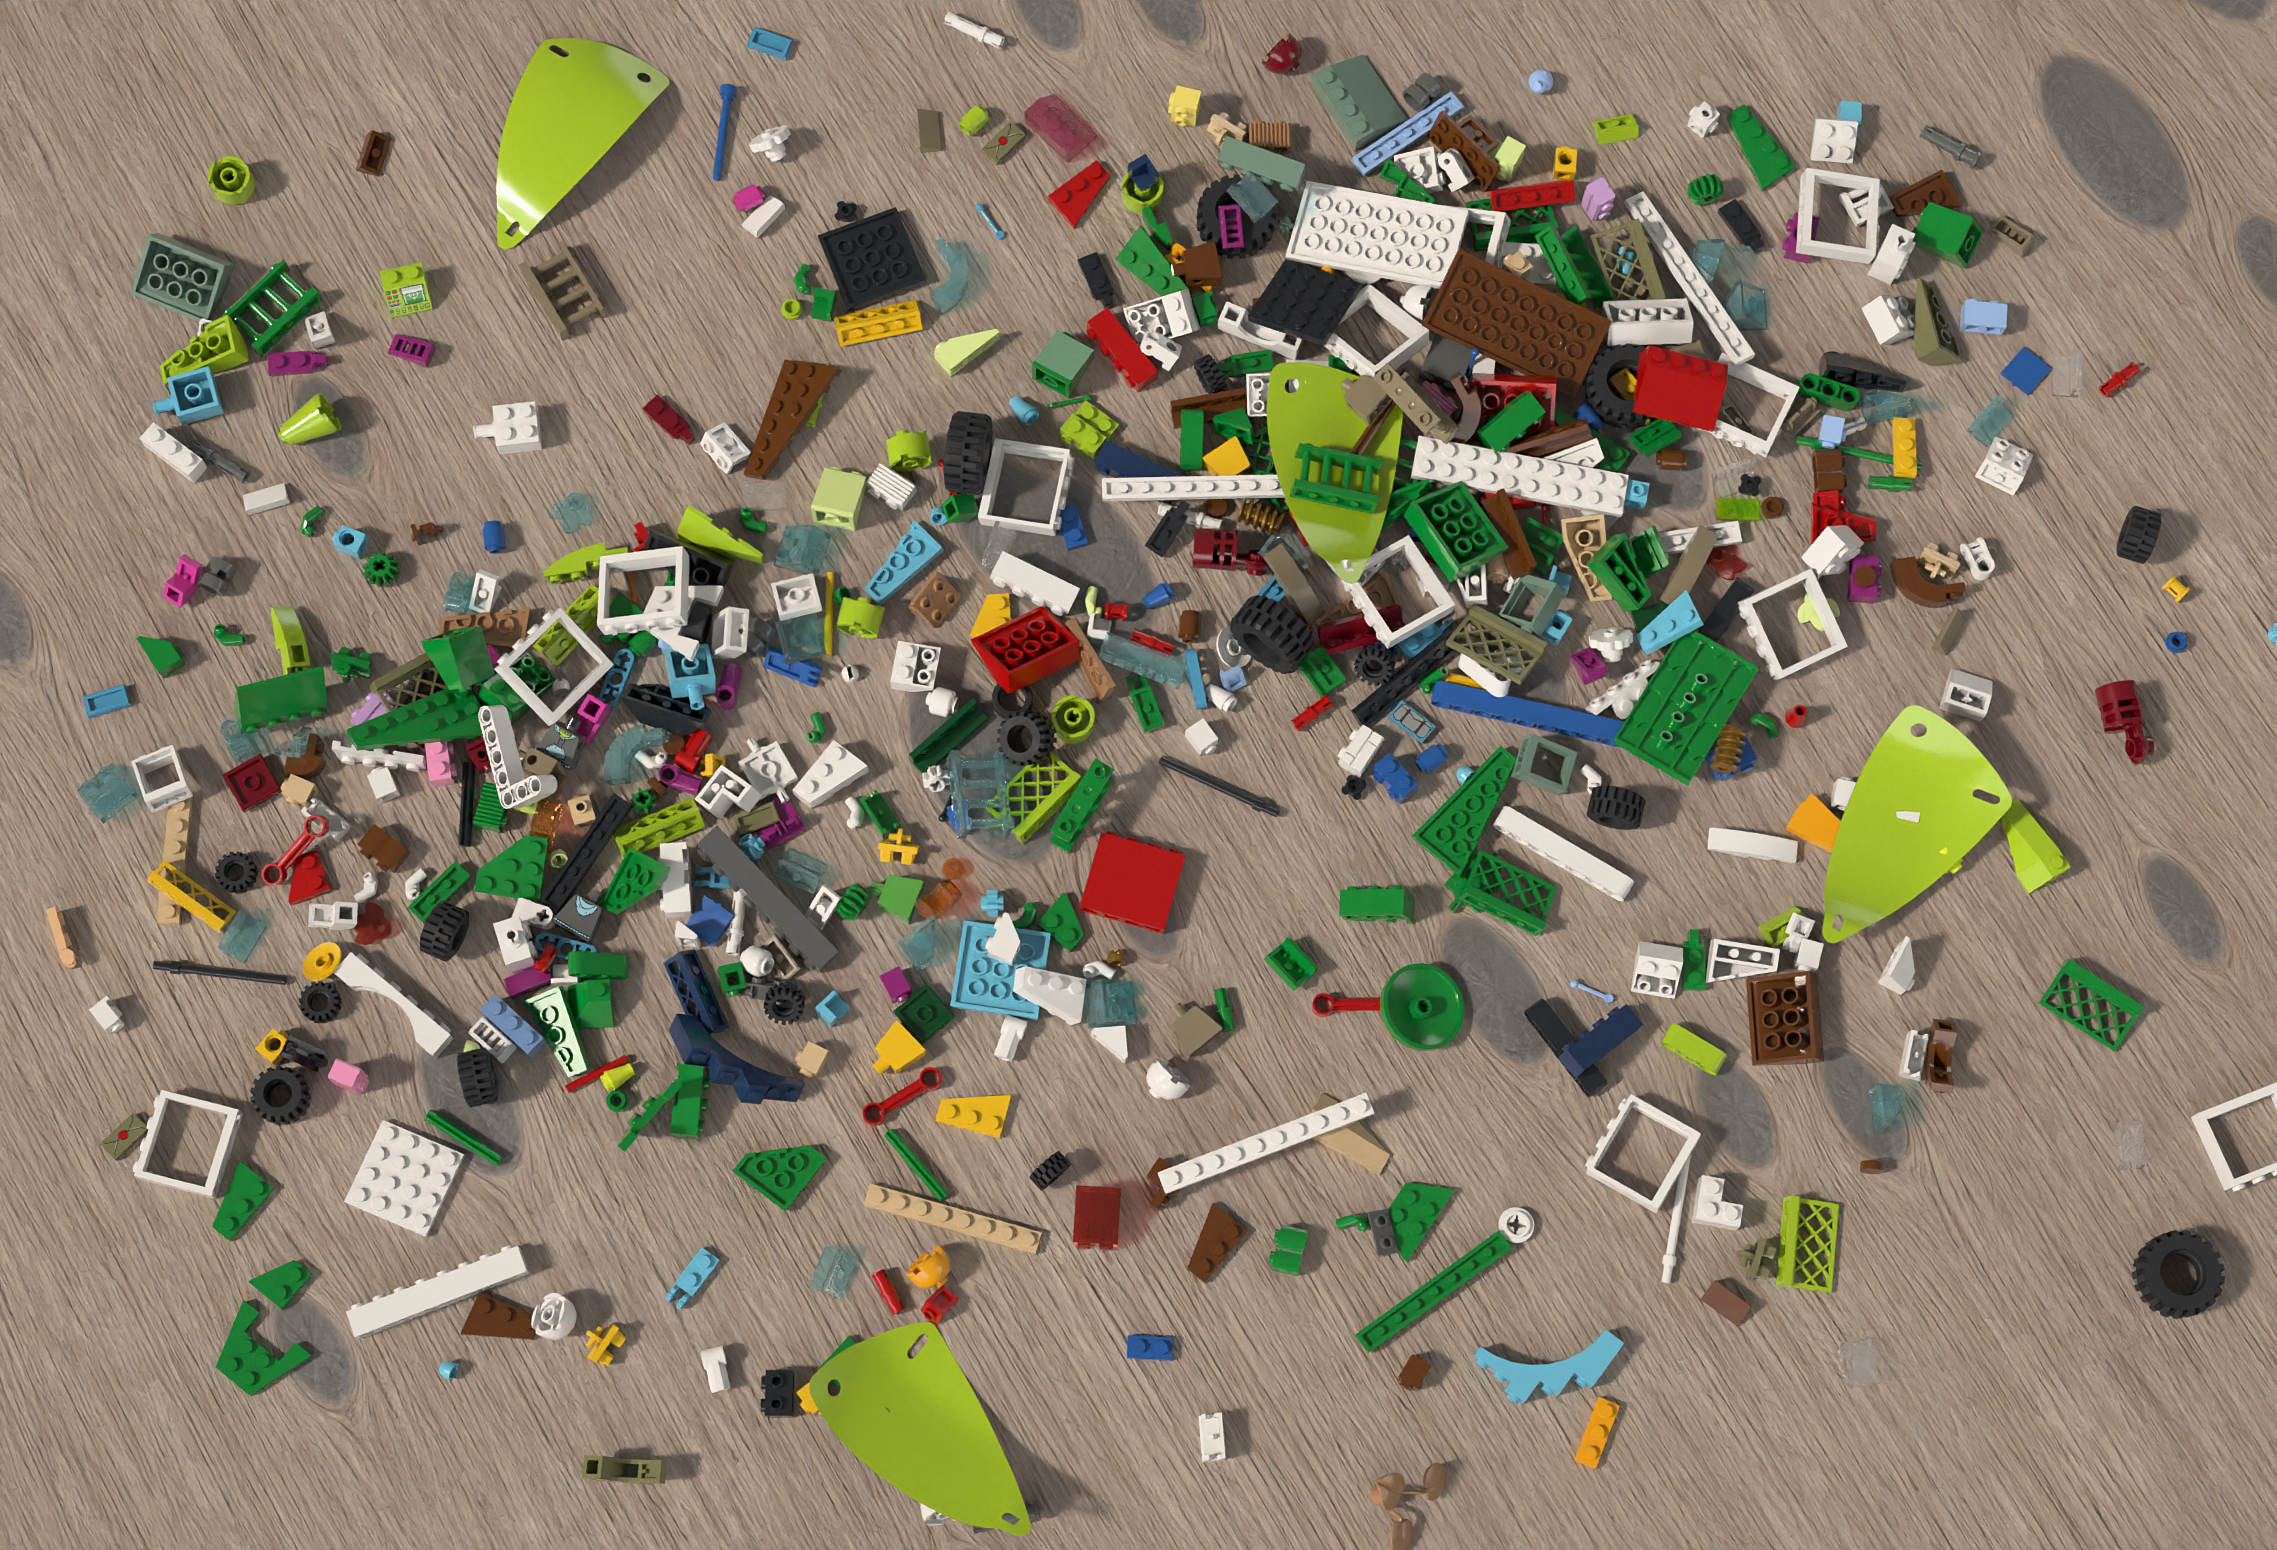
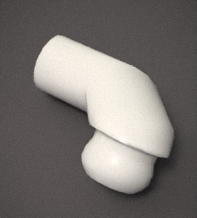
M641 749L635 755V758L648 769L661 768L667 764L668 757L663 752H659L655 756H649Z
M852 796L845 801L851 810L847 825L851 829H856L863 822L864 810L855 797Z
M421 869L416 871L405 882V894L409 900H415L420 895L419 884L427 877Z
M372 872L364 874L363 890L353 895L359 905L377 892L378 878Z
M1095 961L1086 964L1082 972L1086 978L1102 974L1111 980L1116 970L1102 961Z

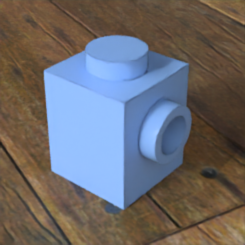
M1824 415L1817 443H1821L1822 447L1834 449L1835 446L1839 447L1840 442H1844L1847 429H1843L1845 419Z

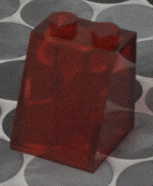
M1076 1185L1073 1245H1077V1249L1089 1250L1090 1246H1096L1101 1251H1113V1248H1117L1121 1188Z

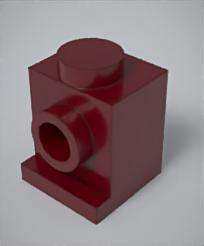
M484 737L467 745L465 748L479 773L487 774L492 772ZM486 753V757H485V758H483V759H480V758H479L480 755Z

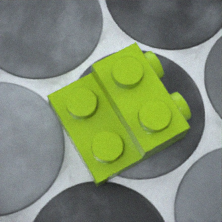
M1085 400L1076 413H1072L1060 428V435L1067 444L1071 445L1072 443L1078 447V451L1086 457L1089 455L1094 459L1102 449L1105 441H1109L1117 431L1119 424Z

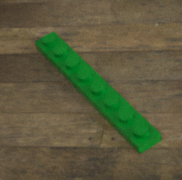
M1498 1230L1355 1334V1337L1369 1354L1502 1257L1512 1247Z

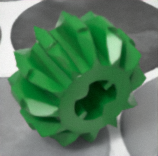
M1707 174L1694 178L1687 187L1691 202L1695 205L1701 204L1702 206L1717 201V198L1722 197L1724 192L1722 181H1720L1716 174Z
M382 550L380 555H377L373 551V558L366 557L368 563L362 565V568L366 570L363 575L365 578H369L368 582L371 585L376 582L377 587H381L382 583L385 582L386 586H389L390 579L396 581L397 578L394 574L400 573L397 567L399 562L397 559H394L392 553L386 555V552Z
M853 884L846 890L839 901L837 913L845 920L855 921L869 904L871 893L862 885Z

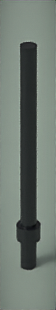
M1162 756L1159 764L1252 806L1253 810L1263 811L1276 818L1280 812L1279 809L1266 804L1265 800L1257 797L1255 799L1165 756Z
M181 961L153 962V969L170 971V974L180 975V973L279 985H286L287 981L286 976L182 964Z

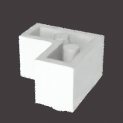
M721 765L695 800L711 814L721 819L733 802L749 813L762 795L750 784Z
M1705 1175L1698 1179L1692 1223L1734 1231L1740 1228L1743 1205L1721 1201L1725 1179Z

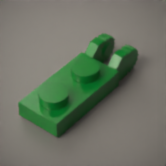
M1143 671L1138 673V679L1142 685L1140 689H1135L1133 679L1130 676L1125 677L1130 691L1129 695L1143 732L1147 733L1164 727L1161 713Z

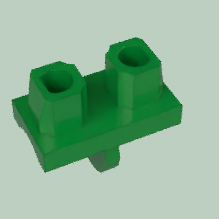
M341 647L338 653H332V670H336L337 674L343 675V682L349 683L351 677L370 679L372 675V656L370 653L362 652L358 658L352 657V650L346 647Z

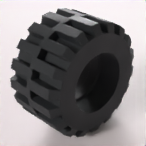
M2134 506L2128 512L2121 528L2116 547L2117 556L2144 564L2155 547L2161 528V513Z
M1033 710L1014 712L1012 715L1006 716V721L1000 723L1002 728L997 731V734H1000V737L997 738V743L1001 745L998 747L999 751L1004 752L1003 757L1009 759L1011 764H1017V766L1035 765L1044 762L1045 759H1049L1051 756L1050 752L1055 750L1053 743H1057V738H1054L1056 729L1051 727L1053 722L1051 720L1047 721L1048 716ZM1025 727L1032 734V744L1029 749L1024 747L1021 740L1022 731Z
M1597 786L1591 792L1587 817L1609 828L1620 830L1637 829L1641 824L1646 800L1638 793L1625 788Z
M439 902L433 908L424 924L420 936V951L442 961H449L457 953L464 941L469 926V912L448 902Z
M484 1047L458 1053V1073L467 1105L471 1108L497 1102V1082L488 1050Z
M276 1066V1069L272 1067L267 1068L268 1072H261L259 1074L260 1079L253 1081L255 1087H251L250 1090L253 1094L250 1100L254 1104V1110L266 1121L273 1122L276 1125H281V1123L289 1125L292 1120L294 1122L298 1121V1116H304L306 1113L304 1109L310 1106L308 1099H311L309 1085L298 1072L289 1067ZM281 1084L290 1085L292 1088L290 1101L282 1107L271 1106L269 1101L271 1091Z

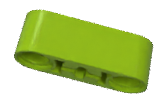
M1674 1023L1670 1025L1661 1041L1665 1048L1711 1075H1717L1727 1058V1055L1720 1049Z

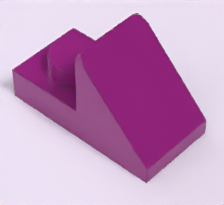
M1590 647L1570 655L1585 685L1601 679L1603 674L1609 672L1604 661Z

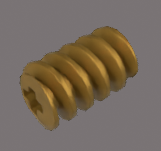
M1245 498L1239 510L1237 521L1242 522L1245 518V525L1249 526L1253 522V529H1257L1261 525V532L1263 533L1269 528V535L1272 536L1275 532L1278 533L1286 513L1283 512L1278 517L1277 509L1270 513V506L1262 510L1261 502L1255 507L1254 499L1246 503Z
M1722 725L1723 730L1719 733L1720 739L1717 740L1718 747L1715 748L1716 755L1712 758L1714 763L1710 767L1717 772L1728 774L1739 769L1733 763L1741 761L1740 758L1736 757V754H1743V751L1738 746H1745V743L1740 738L1746 739L1748 735L1737 727Z

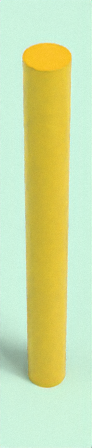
M833 572L826 573L823 653L825 657L832 656L834 607L832 595L834 592L835 574Z

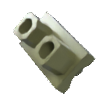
M1760 1237L1756 1241L1753 1254L1751 1253L1753 1246L1750 1244H1746L1744 1251H1737V1256L1742 1258L1741 1266L1747 1267L1750 1260L1746 1279L1753 1280L1757 1278L1766 1280L1768 1278L1770 1267L1761 1265L1760 1261L1762 1257L1773 1260L1777 1248L1766 1243L1767 1239Z

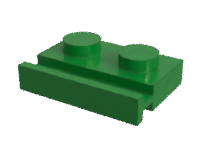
M1656 419L1631 434L1629 441L1648 458L1680 439L1682 435L1681 431L1677 430L1670 421Z
M1650 526L1647 530H1643L1627 540L1631 552L1635 553L1636 563L1640 571H1642L1644 578H1649L1665 569L1668 565H1672V561L1655 526Z
M1322 646L1312 651L1299 667V670L1320 699L1344 684L1347 680Z

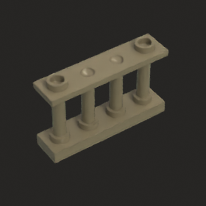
M561 241L559 244L562 253L536 267H529L526 261L518 266L563 341L569 337L567 329L570 328V325L597 310L602 318L606 317L604 309L607 306L601 296L597 298L573 259L576 255L571 246L566 247L564 242ZM568 260L572 270L546 284H539L536 279L539 277V274ZM575 277H578L583 285L556 301H550L547 297L549 291ZM588 293L593 302L592 304L567 318L559 317L557 312L560 311L561 307Z
M1386 363L1373 377L1425 435H1428L1432 430L1443 443L1448 444L1461 430L1456 422L1409 372L1405 371L1400 376L1389 363Z

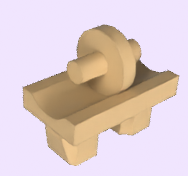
M1221 112L1219 115L1214 113L1211 116L1207 131L1217 137L1215 144L1220 146L1226 136L1243 142L1247 126L1241 122L1236 125L1229 122L1231 119L1229 115Z
M1930 543L1928 547L1923 549L1916 563L1931 571L1929 577L1934 579L1936 574L1952 579L1960 565L1958 555L1948 552L1944 556L1938 553L1940 550L1939 546Z

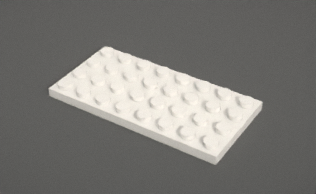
M1307 181L1285 257L1295 262L1330 267L1439 289L1458 248L1460 249L1469 211Z

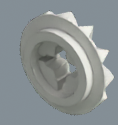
M1519 1207L1509 1208L1500 1216L1498 1222L1499 1231L1506 1240L1512 1243L1524 1242L1533 1233L1534 1221L1530 1213L1525 1209ZM1516 1216H1518V1224L1525 1227L1518 1228L1516 1234H1514V1228L1507 1224L1513 1223Z

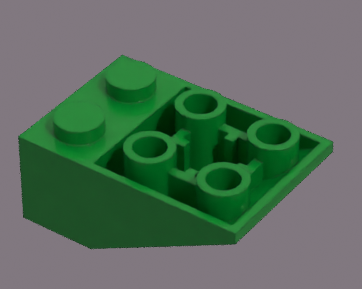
M528 652L509 666L539 699L553 687V683L556 680ZM498 673L482 684L477 700L484 706H505L511 725L521 719L531 709Z

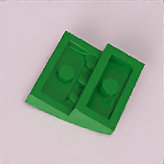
M1528 516L1521 529L1537 563L1535 569L1545 574L1563 543V536L1556 530Z

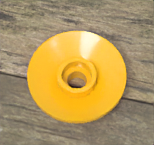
M333 942L322 943L315 947L304 960L303 974L311 981H319L330 976L340 964L342 958L340 947Z

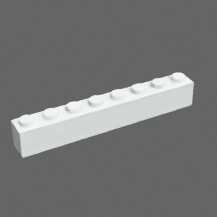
M508 1245L503 1247L498 1254L488 1253L482 1255L477 1262L471 1263V1261L461 1263L458 1265V1269L451 1272L450 1269L438 1272L437 1277L430 1280L428 1277L417 1280L415 1282L416 1285L412 1287L402 1286L396 1288L391 1295L381 1294L375 1296L370 1303L364 1304V1302L352 1305V1310L346 1311L354 1337L357 1339L367 1337L476 1295L479 1292H484L530 1274L521 1249L518 1246Z

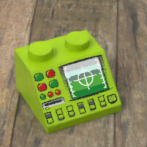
M421 262L379 271L391 319L433 310L426 273Z

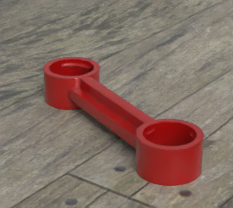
M322 815L309 816L304 822V831L276 863L268 864L263 868V881L268 885L283 884L287 879L288 868L316 837H322L328 833L330 828L328 819ZM316 818L320 819L323 825L322 831L319 834L314 833L311 829V823ZM273 866L277 867L280 871V878L277 882H273L269 877V871Z
M1320 993L1315 996L1312 1002V1010L1319 1017H1327L1332 1011H1380L1381 1013L1380 998H1332L1329 994ZM1326 998L1330 1001L1331 1008L1328 1012L1317 1010L1315 1003L1318 999Z
M927 1067L922 1070L918 1080L881 1103L872 1102L867 1104L862 1112L866 1124L869 1126H879L883 1123L886 1114L925 1090H937L942 1083L940 1072L936 1068ZM927 1072H935L938 1075L939 1081L934 1086H926L923 1083V1076ZM877 1107L881 1110L882 1116L877 1122H870L866 1119V1111L869 1108Z

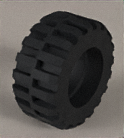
M1234 174L1233 178H1229L1227 175L1221 177L1220 182L1218 180L1213 181L1211 188L1206 187L1203 191V196L1200 197L1197 208V231H1200L1202 241H1206V243L1215 241L1218 255L1222 256L1224 253L1230 259H1233L1234 256H1239V259L1246 258V254H1250V256L1257 254L1258 248L1263 250L1267 242L1271 241L1276 225V202L1274 197H1270V190L1267 187L1263 189V183L1259 180L1253 182L1252 178H1240V174ZM1233 203L1249 207L1256 215V222L1243 230L1244 247L1223 249L1220 222L1217 219L1218 207ZM1226 230V234L1238 233L1237 230ZM1238 237L1227 238V242L1239 241Z
M1626 343L1625 347H1621L1618 344L1614 345L1612 350L1610 348L1605 349L1602 355H1598L1595 358L1586 378L1585 398H1589L1587 404H1591L1598 416L1604 418V423L1609 425L1612 422L1616 428L1626 425V428L1629 429L1633 428L1636 423L1637 426H1642L1647 419H1653V417L1633 413L1634 401H1626L1616 397L1607 385L1608 377L1621 371L1623 368H1627L1630 373L1637 376L1639 355L1644 351V347L1638 345V348L1632 347L1633 344Z
M958 411L952 415L944 458V486L949 492L971 495L983 493L991 459L993 424L989 415Z
M1256 595L1248 598L1230 623V631L1233 633L1234 639L1238 641L1239 646L1248 655H1251L1254 660L1281 674L1295 672L1314 648V637L1310 633V629L1304 625V622L1293 611L1288 610L1286 606L1277 603L1272 598H1267V596Z
M2185 1230L2163 1233L2148 1241L2137 1253L2139 1257L2133 1263L2136 1271L2132 1272V1279H2137V1284L2134 1287L2136 1292L2141 1291L2143 1296L2140 1299L2143 1303L2148 1302L2150 1304L2149 1309L2153 1312L2160 1311L2161 1316H2172L2173 1319L2187 1318L2207 1310L2208 1307L2216 1302L2215 1298L2221 1295L2222 1288H2220V1285L2225 1283V1276H2221V1272L2225 1270L2224 1264H2219L2218 1258L2221 1257L2218 1251L2213 1252L2211 1250L2213 1245L2209 1241L2203 1242V1237L2199 1234L2191 1235L2190 1231ZM2170 1254H2178L2185 1257L2195 1269L2196 1285L2194 1290L2187 1295L2173 1293L2162 1281L2160 1274L2161 1263Z

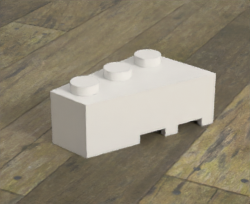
M1484 564L1469 575L1456 580L1466 608H1471L1473 604L1479 607H1488L1487 565Z
M833 740L794 787V796L812 809L833 796L834 793L843 787L852 784L857 778L869 773L868 765Z
M686 842L660 844L658 862L671 869L667 879L660 888V890H663V898H660L661 911L665 912L667 918L691 916L693 914L690 850Z
M1712 939L1710 942L1705 983L1777 971L1780 949Z
M1025 966L1016 970L1013 992L1035 1005L1045 1008L1052 1015L1062 1018L1067 1024L1074 1025L1081 1022L1087 979Z

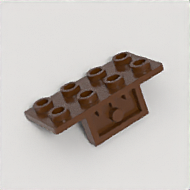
M1442 110L1438 114L1427 137L1443 153L1450 148L1458 150L1475 177L1472 181L1483 192H1486L1501 168L1489 155L1490 152L1498 147L1500 142L1471 114L1457 124Z

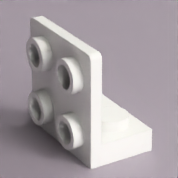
M1995 436L1975 477L2014 495L2027 472L2033 454L2009 443L2005 439Z

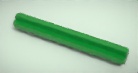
M430 1110L427 1113L426 1121L495 1166L499 1165L503 1157L501 1154L437 1112Z
M893 1128L888 1130L884 1135L887 1141L939 1201L945 1199L948 1196V1191Z

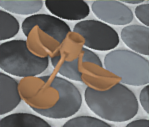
M1435 1462L1427 1468L1423 1477L1424 1488L1421 1490L1404 1489L1405 1480L1400 1473H1390L1375 1480L1376 1486L1372 1489L1371 1501L1382 1505L1384 1510L1389 1511L1398 1519V1522L1392 1525L1390 1532L1391 1550H1406L1413 1537L1412 1522L1408 1519L1403 1520V1517L1393 1510L1398 1504L1401 1497L1400 1494L1426 1493L1427 1500L1433 1501L1442 1494L1446 1483V1470L1443 1463Z

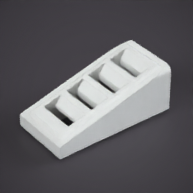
M483 1016L468 1031L476 1041L501 1063H504L517 1049V1046ZM486 1025H487V1026H488L487 1030L479 1037L478 1034H479V1033L486 1027ZM492 1032H494V1034L485 1043L484 1041L488 1038V1036ZM499 1038H501V1040H500L493 1048H491V1046H492Z

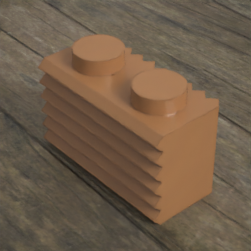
M1255 121L1249 124V144L1276 154L1291 153L1290 123L1286 124L1285 121H1276L1271 124H1265L1264 121Z

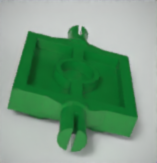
M1474 852L1461 879L1453 873L1444 884L1455 897L1454 901L1447 907L1449 910L1452 909V913H1455L1462 904L1471 908L1476 914L1481 910L1459 899L1476 858ZM1494 852L1492 856L1496 857L1498 854ZM1481 859L1480 865L1483 872L1492 869L1489 861ZM1494 872L1485 874L1489 885L1498 883ZM1481 877L1474 878L1472 886L1478 889L1485 888ZM1500 886L1491 889L1493 894L1498 890Z

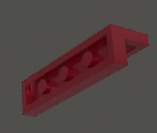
M1399 604L1377 609L1392 633L1406 626L1402 619V610ZM1364 613L1317 625L1319 642L1327 655L1381 640H1378L1376 635H1372L1376 634L1373 626L1370 627L1367 624Z

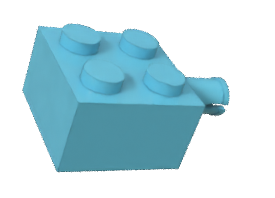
M209 366L167 378L171 397L152 402L156 415L175 409L182 425L224 414L215 377Z
M700 644L693 662L672 648L665 649V667L672 698L689 696L691 709H702L704 707L702 695L715 693L716 676L709 645Z

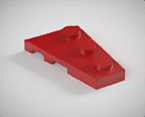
M1096 160L1048 195V200L1070 226L1075 229L1080 218L1086 213L1094 198L1098 196L1110 179V175Z
M1811 503V544L1816 541L1827 526L1847 525L1863 542L1876 541V520L1874 518Z

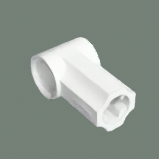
M1006 1015L994 1056L1012 1062L1019 1041L1022 1040L1026 1031L1027 1021Z
M723 1345L701 1350V1358L704 1369L707 1370L712 1394L731 1389Z

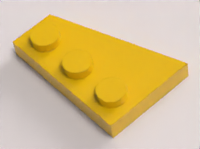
M1012 1095L941 1099L935 1121L1000 1139Z

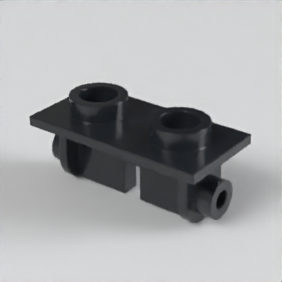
M291 1035L288 1036L280 1053V1056L315 1072H318L319 1068L326 1067L328 1064V1059L325 1056L326 1051Z

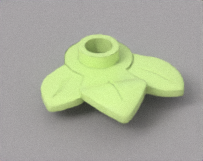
M1806 593L1805 603L1798 609V620L1800 623L1810 620L1812 625L1822 632L1824 628ZM1826 598L1834 618L1839 617L1840 610L1837 603L1833 599Z

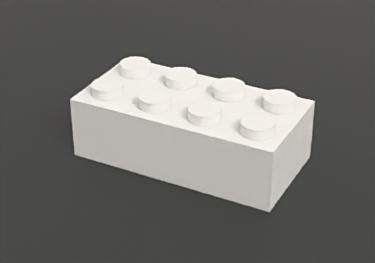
M1687 298L1603 301L1602 316L1612 321L1605 334L1607 346L1626 345V343L1633 344L1634 346L1648 344L1680 345L1692 342L1694 321Z

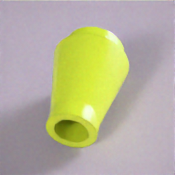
M628 1063L624 1066L604 1071L600 1079L608 1092L611 1090L615 1091L635 1073Z

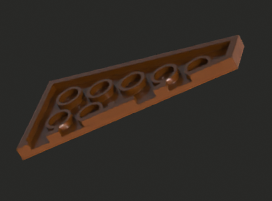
M784 360L744 471L746 477L766 480L780 460L779 456L784 448L790 446L793 442L791 439L796 431L800 432L817 408L820 397L824 392H828L831 388L830 383L842 372L839 367Z

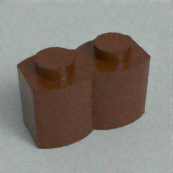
M1840 449L1814 450L1812 453L1815 493L1839 490L1842 493L1844 488L1847 487V477L1843 475L1842 467L1845 466V456L1841 455Z
M375 824L357 844L361 848L359 852L368 860L371 858L377 860L378 863L376 865L385 873L388 870L395 873L410 855L407 848Z

